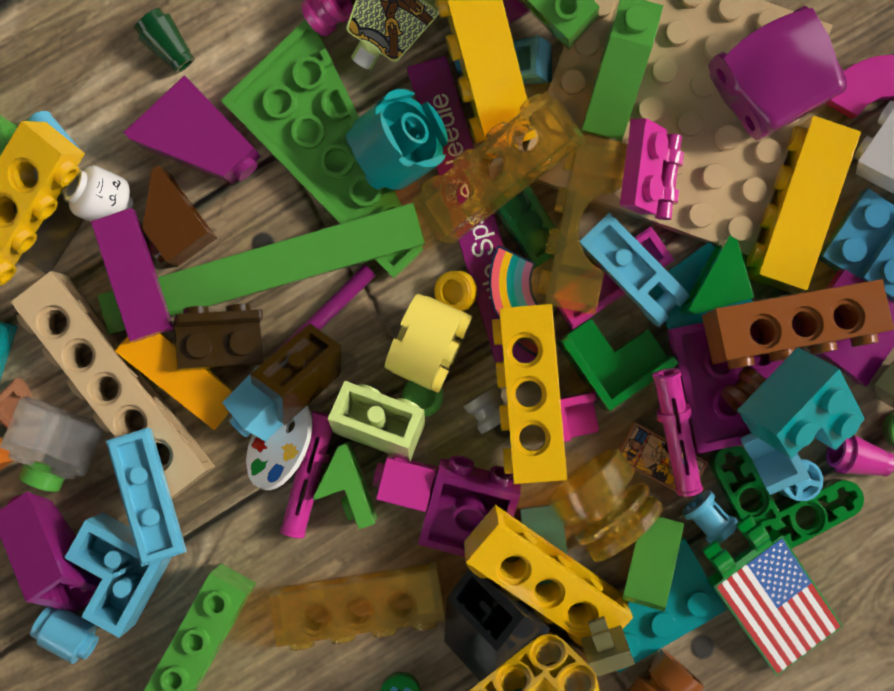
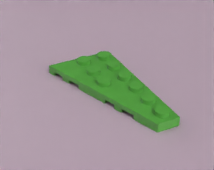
M305 19L243 78L221 102L340 224L402 206L394 189L386 187L382 189L373 188L367 182L365 172L355 159L352 148L347 143L346 134L359 116L319 33ZM420 246L375 260L395 279L423 252V248Z

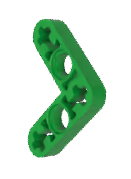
M736 445L713 450L710 455L709 465L738 522L747 515H750L756 524L760 523L764 528L768 527L772 530H779L787 525L793 532V535L784 530L779 533L784 537L791 549L855 516L864 505L863 491L857 484L849 480L834 478L823 483L820 493L814 499L808 501L792 499L777 507L745 449ZM728 453L731 456H738L739 461L734 464L736 471L742 477L749 475L750 479L738 482L732 471L722 469L721 465L726 462L724 455ZM737 482L732 487H730V483ZM754 488L760 496L759 504L753 510H743L739 503V497L745 489ZM838 489L849 492V495L845 498L846 506L834 503L824 508L817 501L819 498L820 501L828 504L839 497ZM802 506H811L815 512V520L811 526L800 528L796 524V512Z

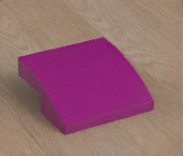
M839 268L826 289L863 283L865 281L846 269ZM887 298L894 326V302ZM835 310L833 315L834 321L838 327L842 328V316ZM802 324L799 327L800 336L803 333ZM894 330L877 334L878 343L852 347L850 340L836 342L838 350L815 355L830 361L855 383L867 387L894 347Z

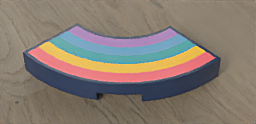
M499 245L494 253L489 274V292L498 319H500L499 308L538 305L531 284L535 263ZM524 339L516 343L523 350L537 357L538 348L534 342Z

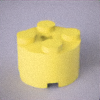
M417 293L401 321V330L397 339L394 338L384 368L400 377L439 393L449 372L443 366L449 368L451 364L453 365L462 345V342L456 340V337L464 338L473 316L429 296Z

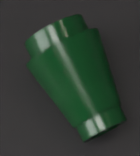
M156 8L146 13L135 24L134 29L139 34L138 40L172 68L176 74L184 71L194 62L195 58L190 53V49L170 14H164L160 8Z

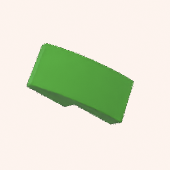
M643 512L622 600L665 612L684 523Z

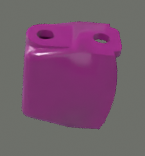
M805 5L793 13L762 26L740 41L728 54L723 51L715 55L708 63L709 76L722 99L739 118L747 133L755 140H760L824 105L847 89L846 76L837 61L830 37L814 9L808 8Z

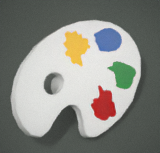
M308 405L286 425L283 424L267 441L252 434L248 445L246 464L248 477L253 485L262 490L276 489L292 477L306 454L312 434V416ZM295 421V427L292 430V432L289 433V425Z

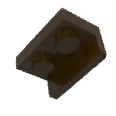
M250 304L228 305L225 307L226 311L209 312V307L207 306L184 308L183 314H176L173 321L177 371L261 365L264 362L260 321L263 319L262 309L251 310Z

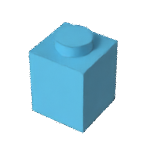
M250 375L222 402L232 414L229 422L245 437L253 434L267 441L283 425L277 418V403L251 384Z

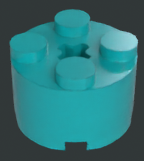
M396 89L387 93L360 116L346 134L347 143L352 148L359 166L365 172L367 182L373 188L382 189L386 187L394 190L407 188L438 166L446 156V154L443 155V147L448 144V135L441 117L427 101L421 105L411 98L415 93L409 90Z

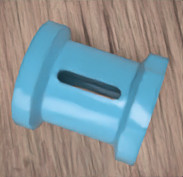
M705 490L696 495L684 507L682 515L687 520L692 519L706 534L705 539L709 544L714 540L720 544L737 529L735 524L738 521L735 517L728 516L714 501L715 495L711 490Z

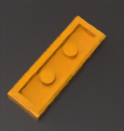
M164 333L135 343L129 341L127 336L115 350L117 354L213 430L230 413L222 402L234 390L208 369L177 371L175 342Z

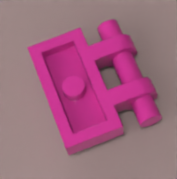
M647 118L631 119L620 206L639 214H655V219L671 220L673 205L678 203L679 190L675 188L678 167L683 166L684 152L680 151L681 135L667 134V129Z

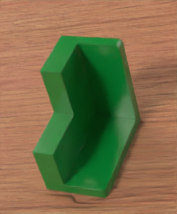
M588 319L556 341V344L590 392L596 393L598 405L601 409L611 411L653 382V374L655 372L673 368L679 364L675 356L666 355L649 329L644 330L613 351L593 320Z

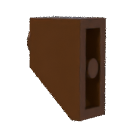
M159 165L153 168L150 175L142 229L150 239L146 244L153 256L160 263L166 261L179 267L216 240L217 236L172 175Z

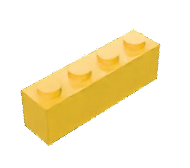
M435 0L440 18L447 17L452 34L445 36L452 61L459 60L463 76L457 78L463 102H471L474 117L468 119L475 143L482 142V145L490 153L537 138L503 0Z
M814 115L799 126H794L786 148L790 150L786 164L780 166L773 188L777 189L772 204H767L760 224L763 231L759 243H754L751 254L747 256L746 265L750 266L748 272L749 279L791 294L808 290L861 134L860 131Z

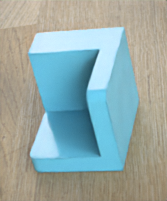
M752 433L741 438L744 448L751 457L770 495L810 478L798 453L790 459Z

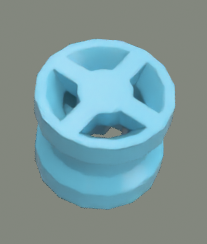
M801 459L810 478L780 490L778 493L796 501H808L814 499L820 493L823 487V475L815 463Z

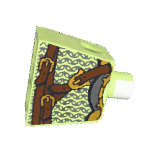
M356 0L346 28L351 35L360 40L351 55L353 61L368 70L373 69L381 54L391 61L397 62L438 16L439 13L435 0Z

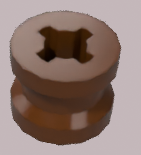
M744 367L739 372V380L734 385H726L721 390L723 399L737 413V410L766 381L765 377L750 367Z

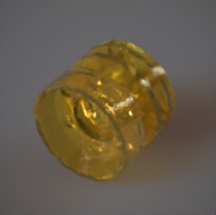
M618 448L606 450L585 463L571 474L567 480L561 483L547 501L548 505L566 526L585 520L577 530L575 538L580 544H587L585 551L595 562L616 555L634 543L657 521L663 511V505L658 498L652 495L648 496L650 488L645 483L640 482L625 488L633 478L635 470Z

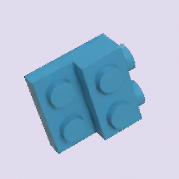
M867 188L861 191L820 252L818 259L835 271H838L839 268L846 269L865 282L883 279L886 296L892 302H894V205Z

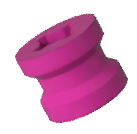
M304 0L301 4V9L306 21L317 33L329 36L336 30L337 23L347 22L350 19L353 5L351 0Z

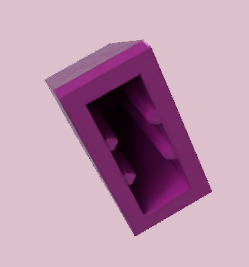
M185 75L123 132L130 140L143 149L230 184H233L237 179L243 181L256 170L258 166L256 162L261 158V155Z
M30 492L13 497L5 507L0 509V538L25 601L78 612L89 604L102 578L65 559L76 535L52 500Z

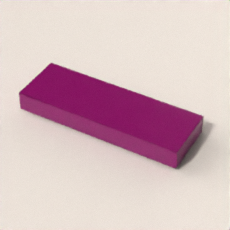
M129 208L91 221L129 341L135 343L174 329L136 211Z

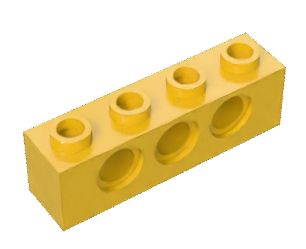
M21 121L0 155V286L6 284L17 271L16 263L21 255L35 243L37 239L36 231L43 220L50 217L56 210L58 196L64 187L69 185L78 175V165L85 155L82 150L47 122ZM35 168H36L37 173H38V180H37V181H36L35 176H34V170H35ZM14 203L16 205L17 213H15L14 211Z
M552 304L499 308L500 319H493L492 326L494 345H503L504 362H496L498 388L506 387L507 405H499L501 431L510 430L511 448H503L505 474H513L514 484L567 480ZM520 340H531L538 348L537 357L530 363H520L513 356V348ZM524 382H534L541 389V400L533 407L523 406L517 400V389ZM537 425L543 429L545 441L540 448L532 450L522 445L520 432L524 427Z
M497 505L489 511L464 541L467 566L476 576L482 579L488 577L500 585L501 589L511 598L518 602L522 600L531 606L538 617L548 624L554 622L566 630L568 636L580 646H582L581 638L592 634L587 621L604 616L609 629L620 625L623 629L633 619L628 602L622 600L623 593ZM508 557H520V559L515 562L504 561ZM543 580H553L546 585L538 584ZM576 603H584L578 607H571Z

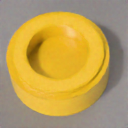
M449 271L437 279L434 287V296L436 300L460 311H465L476 301L477 285L473 277L464 271Z

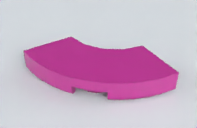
M894 55L871 57L843 71L846 76L847 89L825 104L854 119L867 105L875 101L894 100Z

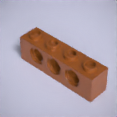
M883 279L716 308L702 315L712 365L727 362L729 370L755 365L754 357L769 355L770 362L786 360L797 347L800 349L809 347L811 354L814 355L838 350L836 342L850 340L852 347L879 342L877 334L894 330ZM835 310L842 316V328L838 327L834 321L833 315ZM793 317L797 318L803 326L801 336L797 335L792 328ZM752 324L758 326L762 332L761 344L756 343L750 335Z

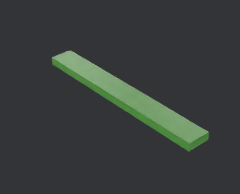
M411 203L160 276L158 280L170 316L173 318L176 314H183V309L186 307L215 306L426 245L415 204ZM109 291L97 295L108 335L126 331L114 292Z

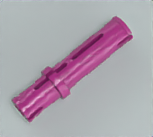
M662 369L653 374L660 408L657 410V418L664 426L676 485L675 490L677 495L682 497L694 496L703 491V486L700 481L689 419L692 417L691 405L685 402L680 369ZM679 442H681V447H682V452H683V457H684L685 465H684V463H683V458H682V453H681V448H680V443H679Z
M317 411L311 412L312 434L310 443L300 466L296 470L283 523L279 530L283 535L299 539L305 538V531L314 502L313 497L318 488L324 463H329L331 456L327 452L332 436V428L328 421L329 414ZM319 437V442L314 456L313 465L310 470V460L313 454L316 438ZM305 479H307L308 483L302 501L300 511H298L297 508L299 505Z

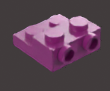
M454 455L450 457V460L441 458L418 545L465 557L464 541L495 505L514 517L521 495V484H514L513 474H505L504 467L493 466L488 471L474 467V462L464 456Z

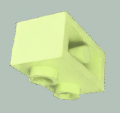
M344 381L328 417L334 434L409 462L425 426L424 409H421L414 402L403 398L394 399L381 394L380 391L365 384L355 385Z

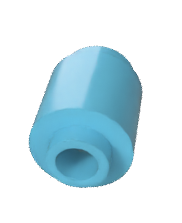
M47 607L41 612L30 632V636L37 639L36 643L38 646L71 664L76 663L80 658L86 660L99 641V637L95 635L97 630L95 624L71 611Z

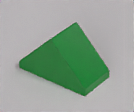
M729 235L717 242L689 293L690 297L683 303L679 311L680 314L684 316L695 315L754 298L738 239Z

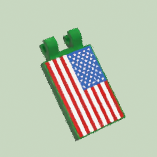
M747 515L735 525L750 545L748 549L734 559L725 548L722 550L716 540L702 549L706 558L717 571L707 581L769 669L778 676L841 629L843 625L784 537L775 529L768 533L762 524H756L754 519Z

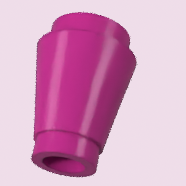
M856 435L846 439L836 451L829 446L827 447V463L829 466L834 467L838 473L887 477L894 470V455L892 453L886 452Z

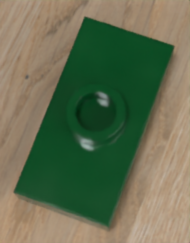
M524 177L519 178L487 200L523 257L535 263L533 269L568 247Z

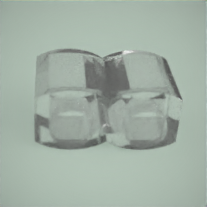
M26 396L19 400L0 447L9 451L8 457L14 461L27 465H33L35 461H40L51 466L50 472L65 479H75L76 475L83 477L88 472L105 431L92 419L67 412L49 403Z

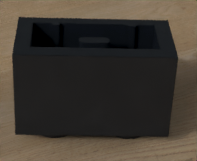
M470 569L466 571L446 598L444 642L480 682L534 639L541 635H546L550 630L521 600L519 602L514 600L501 589L500 585L488 577L482 579L476 576Z

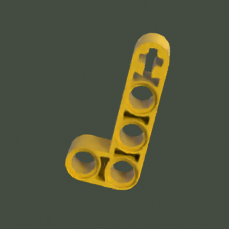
M552 634L541 635L534 639L469 690L514 691L523 688L522 691H600L597 676L593 669L563 639ZM550 662H557V663H555V664H553V665L545 666L546 664H548V663H550Z

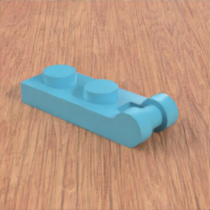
M610 213L577 243L630 297L644 315L658 327L669 318L667 313L675 305L681 306L690 297L687 291ZM655 285H658L664 294L655 301L648 292Z

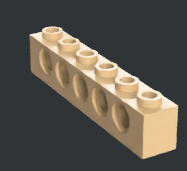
M50 271L11 301V304L19 313L16 315V318L20 325L27 332L35 334L44 345L42 348L44 356L54 366L63 369L69 377L67 381L69 388L78 398L87 400L95 411L92 415L100 428L105 432H111L115 438L136 431L131 427L130 416L135 410L142 414L144 418L142 429L151 428L156 446L162 443L169 449L170 459L166 465L162 464L172 499L179 496L215 467L146 376L115 352L121 344L113 334L108 335L105 323L67 275ZM63 313L67 318V326L62 333H59L55 322L57 317ZM86 345L91 348L93 353L92 361L88 366H84L80 359L81 350ZM111 377L118 384V394L114 399L109 398L105 392L106 382Z

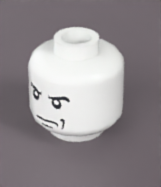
M89 166L83 171L79 169L76 178L65 189L64 196L66 201H69L71 212L75 216L89 222L132 208L133 198L129 196L128 182L124 178L99 166Z

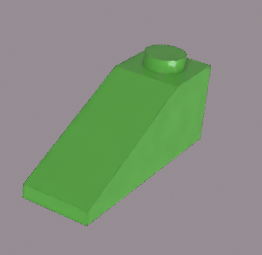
M646 0L618 1L610 22L581 132L622 142L653 47L664 5Z

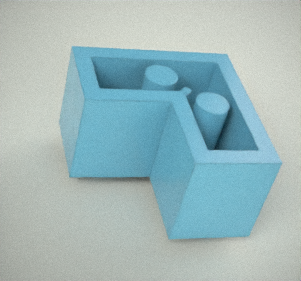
M105 513L86 519L65 556V559L102 578L82 618L120 638L136 625L172 557L141 567L129 526Z

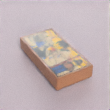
M632 422L613 458L676 492L666 439ZM681 448L683 463H684V465H685L684 457H683V452H682V448ZM696 456L699 476L701 477L708 462Z

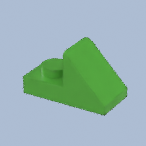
M348 441L338 446L313 500L345 490L347 496L341 498L345 514L349 521H356L358 529H362L375 524L378 517L352 443Z

